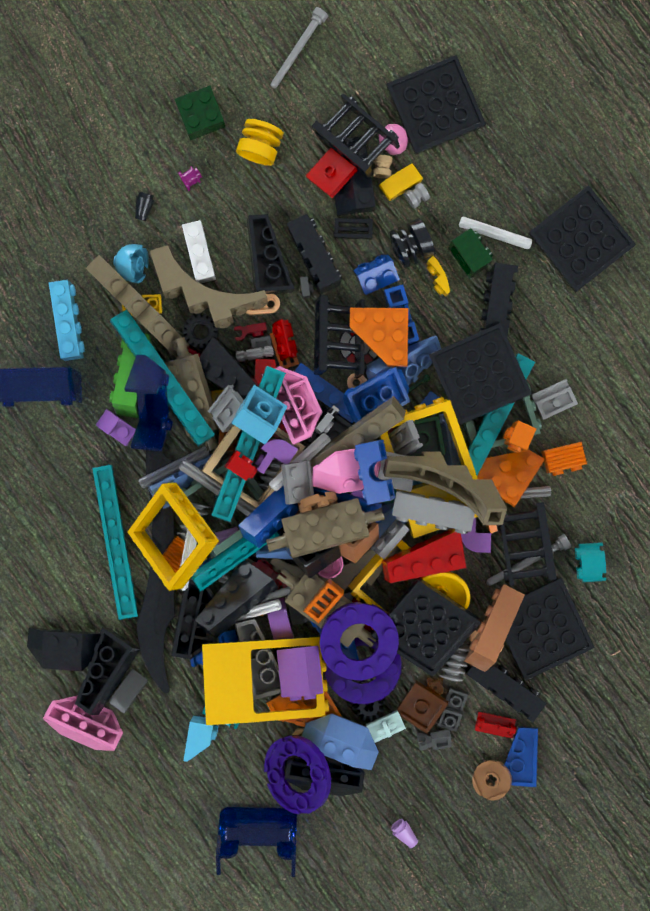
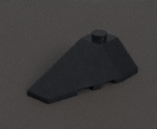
M361 137L347 138L345 145L349 148ZM366 144L358 151V156L361 159L368 156ZM357 171L335 195L337 216L375 211L371 177L367 179Z

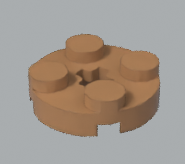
M331 491L325 492L326 496L316 494L304 498L298 503L299 511L305 513L337 504L336 493Z
M487 760L477 766L472 783L477 794L487 798V800L494 801L501 799L508 793L512 786V777L509 769L501 761ZM489 775L496 777V785L487 782L490 778Z

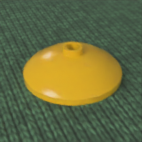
M444 572L421 577L422 580L437 590L442 589L443 591L441 592L465 609L468 608L470 591L466 582L457 574Z

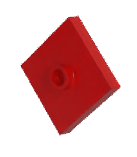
M330 148L306 174V177L329 197L333 198L358 169Z

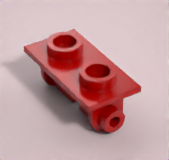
M280 319L272 324V333L276 339L277 353L280 356V361L288 357L290 359L296 358L298 351L295 340H288V338L294 336L291 323L288 320Z
M478 711L475 731L513 738V734L516 733V719Z

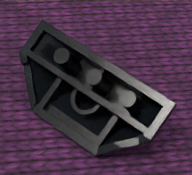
M189 579L188 588L183 590L171 656L192 659L202 651V644L213 643L214 637L203 630L195 621L215 596L209 586L200 591L194 581Z
M29 627L27 647L43 669L82 672L92 661L95 653L94 648L101 634L97 632Z
M294 756L288 759L285 780L302 790L308 791L313 782L310 776V766H307V762L301 757ZM325 756L331 775L329 794L345 796L362 793L365 772L360 768L349 766Z

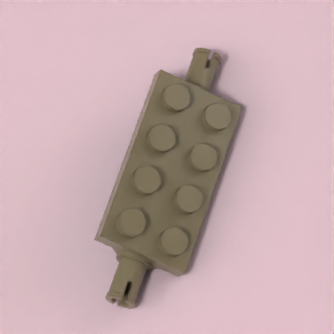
M185 337L172 340L178 357H176V360L166 362L165 364L212 431H215L219 427L212 418V413L208 412L213 405V401L198 354L191 355L188 352ZM185 429L186 436H190V434ZM215 436L205 442L207 451L218 447Z
M355 498L283 518L281 521L285 533L279 537L266 539L268 550L271 552L287 547L292 558L367 538L369 537L368 524L385 520L382 508L364 513L359 499Z
M284 568L281 570V573L286 578L280 574L276 577V579L290 587V593L284 601L321 629L332 612L343 605L353 603L345 596H342L320 623H317L303 610L325 582L316 575L309 579L305 573L301 578H296ZM328 588V590H329L332 594H334V595L336 594V593H334L331 589ZM325 594L322 595L329 602L331 601ZM319 600L317 601V603L320 604L322 607H326V605H324L322 602H320ZM314 606L312 607V609L315 612H317L319 615L321 614V612L317 608H315ZM354 624L343 632L340 643L348 648L352 641L358 637L369 647H372L374 643L368 638L376 642V639L371 637V632L364 628L365 624Z

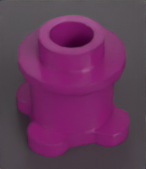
M190 166V169L186 172H178L188 191L191 190L190 187L197 182L201 183L199 179L202 176L197 167L193 169Z

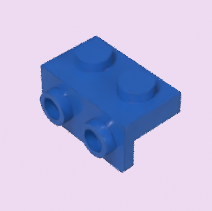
M388 254L379 255L375 260L369 263H361L354 269V273L365 295L400 280L393 260Z

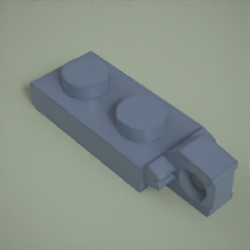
M443 413L439 414L446 452L444 454L446 464L459 465L461 462Z

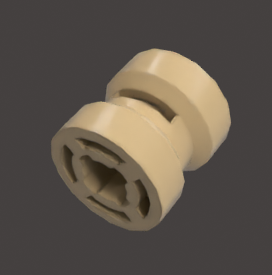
M379 155L373 161L376 168L373 169L372 176L387 179L391 176L392 172L389 169L392 164V157Z

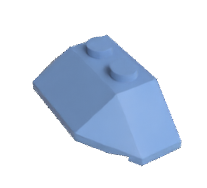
M333 713L307 722L302 733V737L313 742L324 756L355 768L372 770L379 753L368 727Z

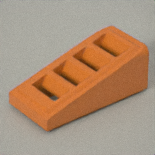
M329 578L303 612L317 623H320L344 595V590ZM328 588L331 589V590H332L334 593H336V594H335V595L332 594V593L328 590ZM325 594L331 601L329 602L322 595ZM319 600L324 605H326V607H322L320 604L317 603V601ZM313 606L321 612L320 615L312 609Z

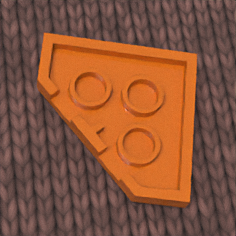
M350 308V329L388 367H407L408 308Z
M529 449L518 453L513 452L489 457L484 461L477 478L492 480L502 500L515 508L545 459Z
M324 692V700L328 699L329 711H326L325 715L333 713L342 717L329 693ZM279 694L266 704L271 711L306 709L316 706V698L304 700V696H301V700L290 701V697L282 698L281 694ZM320 717L286 719L278 721H285L293 723L298 726L305 727L307 722L313 721Z

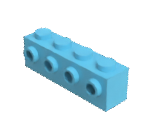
M69 280L49 282L60 359L68 361L84 358L83 352H85L84 342L80 338L82 328L77 319L79 309L74 300V296H76L75 286Z

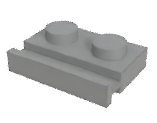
M567 379L531 395L542 420L578 404L571 387L568 385Z
M228 385L208 410L209 413H212V418L222 432H228L233 426L231 422L244 401L238 391L235 392L233 385Z
M334 405L329 410L331 413H327L316 426L314 431L319 435L322 432L326 434L334 425L332 422L334 416L332 415H336L339 412V409Z
M413 420L404 422L388 435L393 451L396 454L409 456L423 446L422 443H419L418 439L420 437Z
M306 460L281 465L286 504L300 503V500L314 495L310 461Z
M395 519L371 549L385 559L410 529Z

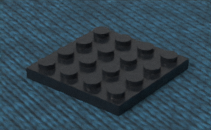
M457 55L386 84L415 155L486 125Z
M589 185L528 233L575 293L636 245Z
M501 323L429 354L448 400L451 401L459 425H463L532 395Z
M561 577L524 594V598L506 637L508 647L525 681L595 648Z
M417 578L387 613L393 620L398 632L399 645L397 654L432 677L482 623L479 617L421 578ZM373 629L371 637L378 640V635Z

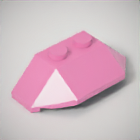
M279 366L274 369L286 374L276 399L287 405L282 422L292 444L295 445L312 436L323 412L308 378Z
M355 449L336 451L319 465L314 466L312 473L313 487L333 491L338 494L363 490V481L359 479L358 470L360 469L359 462L356 461L354 456ZM378 461L374 467V472L377 477L381 467V461Z
M77 696L51 702L43 720L60 735L94 750L115 751L123 731L112 710L103 707L99 715H89L75 705Z

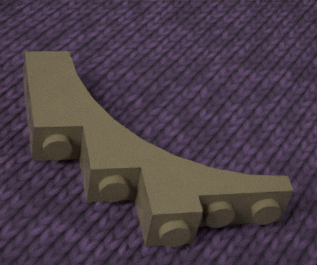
M168 245L150 251L165 299L177 298L180 294L184 293L190 314L201 313L206 308H209L215 328H226L231 323H234L232 315H242L247 310L261 309L268 304L265 290L250 294H231L213 290L193 280L173 258Z
M98 255L86 269L175 357H178L172 340L182 338V336L115 269Z
M422 452L421 456H387V459H385L383 469L385 477L405 478L435 486L465 503L478 516L483 525H503L507 507L494 482L487 479H473L466 465H447L441 452Z
M395 547L387 558L392 556L398 547ZM370 548L356 563L351 561L344 564L341 573L335 578H331V580L345 591L354 576L360 573L376 553ZM273 558L270 562L273 565L272 569L278 573H281V570L284 568L296 578H301L304 574L299 566L287 563L282 559ZM382 563L363 584L364 586L367 584L372 586L383 570ZM316 574V576H318V577H319L320 579H322L324 582H326V581L328 580V579L323 578V577H320L318 574Z

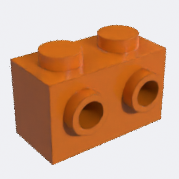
M519 420L513 422L503 435L505 439L504 444L508 445V450L515 453L526 451L537 428Z

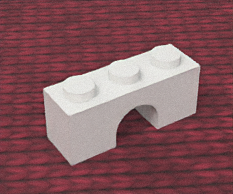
M201 220L183 224V232L195 280L200 284L216 280Z

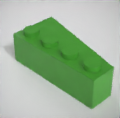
M145 334V336L151 343L150 334ZM122 339L121 348H123L122 355L118 356L117 366H119V371L114 375L113 383L116 385L115 390L110 393V402H112L116 415L139 418L140 412L137 409V402L142 401V387H140V384L145 383L146 372Z

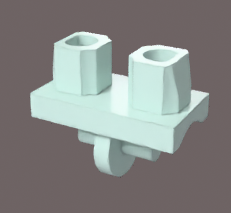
M398 710L366 724L375 743L406 729Z

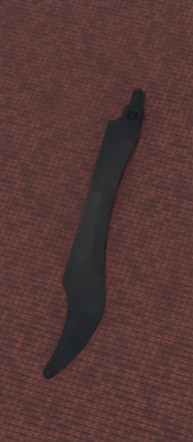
M149 424V444H146V475L172 463L163 454V444L160 443V424ZM171 506L165 509L162 507L152 520V541L163 555L174 539V510ZM150 565L146 593L137 621V635L140 651L150 675L162 692L167 694L170 688L164 666V637L169 622L174 618V590L169 591L164 586L162 580Z

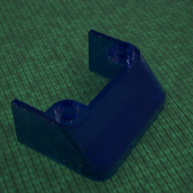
M139 354L136 355L124 388L125 392L137 393L139 422L131 448L162 451L167 433L172 429V419H169L167 394L169 374H166V371L149 357Z
M69 367L0 369V403L2 407H14V403L34 401L61 402V405L64 406L73 405V402L82 403L81 372Z
M226 807L222 809L219 815L216 848L217 875H221L222 858L229 859L235 857L239 846H277V855L281 859L292 860L291 877H295L297 814L289 812L284 808Z

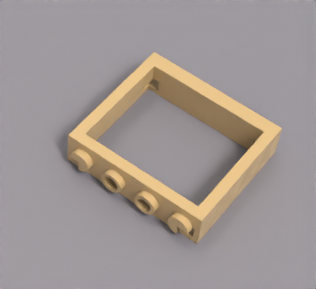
M235 425L227 432L201 470L220 484H223L224 478L213 472V469L241 429ZM277 428L275 434L293 445L289 435L280 428ZM300 442L293 445L298 450L292 458V460L290 461V463L299 454H301L303 452V449L305 448V446ZM282 466L274 478L282 471ZM268 485L258 501L244 492H241L240 497L257 508L274 490Z

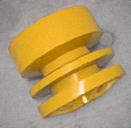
M246 119L244 125L246 128H243L242 134L247 138L239 139L236 153L251 162L272 166L277 155V151L273 147L280 146V139H282L284 132L268 122Z

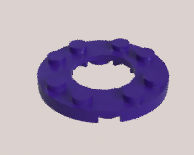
M354 602L339 607L329 615L322 626L319 645L325 663L334 673L350 680H367L378 676L391 665L397 654L399 637L393 620L383 609L373 604ZM354 624L368 625L378 635L376 651L370 657L363 660L348 658L340 647V638L343 632Z
M358 637L354 639L356 647H369ZM368 638L370 641L374 643L371 648H373L376 651V648L378 646V640L374 642L372 639ZM396 654L393 662L384 672L379 674L375 680L364 684H359L337 675L327 664L325 676L333 691L344 700L355 704H369L384 699L393 691L400 679L402 661L400 655Z
M298 735L285 736L270 746L264 761V772H267L269 780L267 786L274 799L284 809L294 814H309L319 809L326 802L331 789V775L324 754L313 742ZM290 756L301 757L307 762V766H310V776L313 782L311 783V788L305 793L297 792L285 780L284 766Z

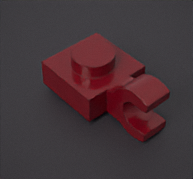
M266 322L244 327H234V331L239 330L242 332V335L236 337L235 340L243 341L247 335H252L253 337L264 336V333L267 332Z
M258 560L254 565L272 578L280 588L281 585L277 583L276 577L280 574L286 578L285 575L274 573L273 567L266 561L261 562Z

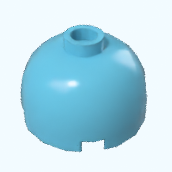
M126 245L114 257L113 264L116 271L128 282L141 283L146 274H143L144 266L148 268L149 256L147 249L142 248L143 245Z

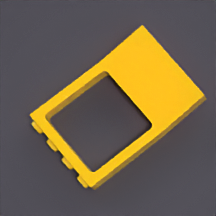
M444 397L434 399L433 404L427 406L425 403L414 406L415 410L411 411L405 409L404 420L394 427L400 426L409 420L415 421L443 412L461 464L467 466L473 479H478L450 400H444ZM385 432L378 438L379 440H384L386 452L394 453L388 433ZM426 483L412 486L410 492L425 495V498L439 497L444 499V502H449V500L461 501L448 492ZM410 519L407 522L413 538L440 530L435 528V524L428 523L427 526L415 524L416 521Z
M320 637L202 644L206 725L325 716V712L329 711L328 699L324 700V692H328L327 680H323V672H326V663L322 660L319 645ZM318 646L323 693L316 694V706L306 709L255 712L251 651L253 649Z

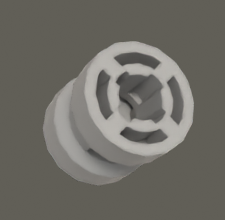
M418 183L415 185V189L404 193L406 200L413 209L417 208L421 201L426 202L430 199V195L422 183Z

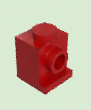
M235 450L225 467L246 481L248 478L252 479L258 469L251 465L253 463L251 459L244 455L240 458L239 455L241 453Z

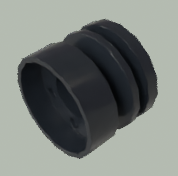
M420 218L407 224L408 233L401 226L398 227L399 235L395 230L389 231L394 254L405 269L410 267L409 259L414 265L417 264L416 254H419L423 260L436 254L431 236Z

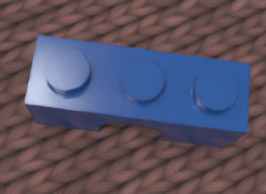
M399 285L385 289L383 294L388 308H408V345L417 343L419 337L409 312L404 286Z
M384 440L355 445L354 456L356 461L359 462L360 469L358 470L359 479L363 481L364 489L362 494L364 500H367V505L395 499L392 479L381 480L374 472L376 463L387 459Z

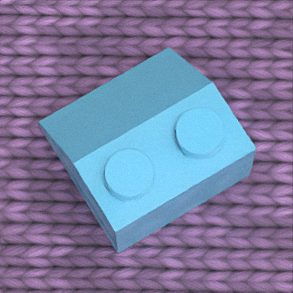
M253 385L231 423L258 441L266 444L276 432L287 409V405L256 385Z
M193 715L189 724L183 761L188 762L210 746L212 740H215L217 737L219 725H206V717Z

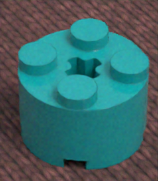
M603 542L579 544L578 548H575V559L579 560L580 567H576L577 579H581L582 583L606 581V577H602V573H606L605 552L600 551V546H603Z

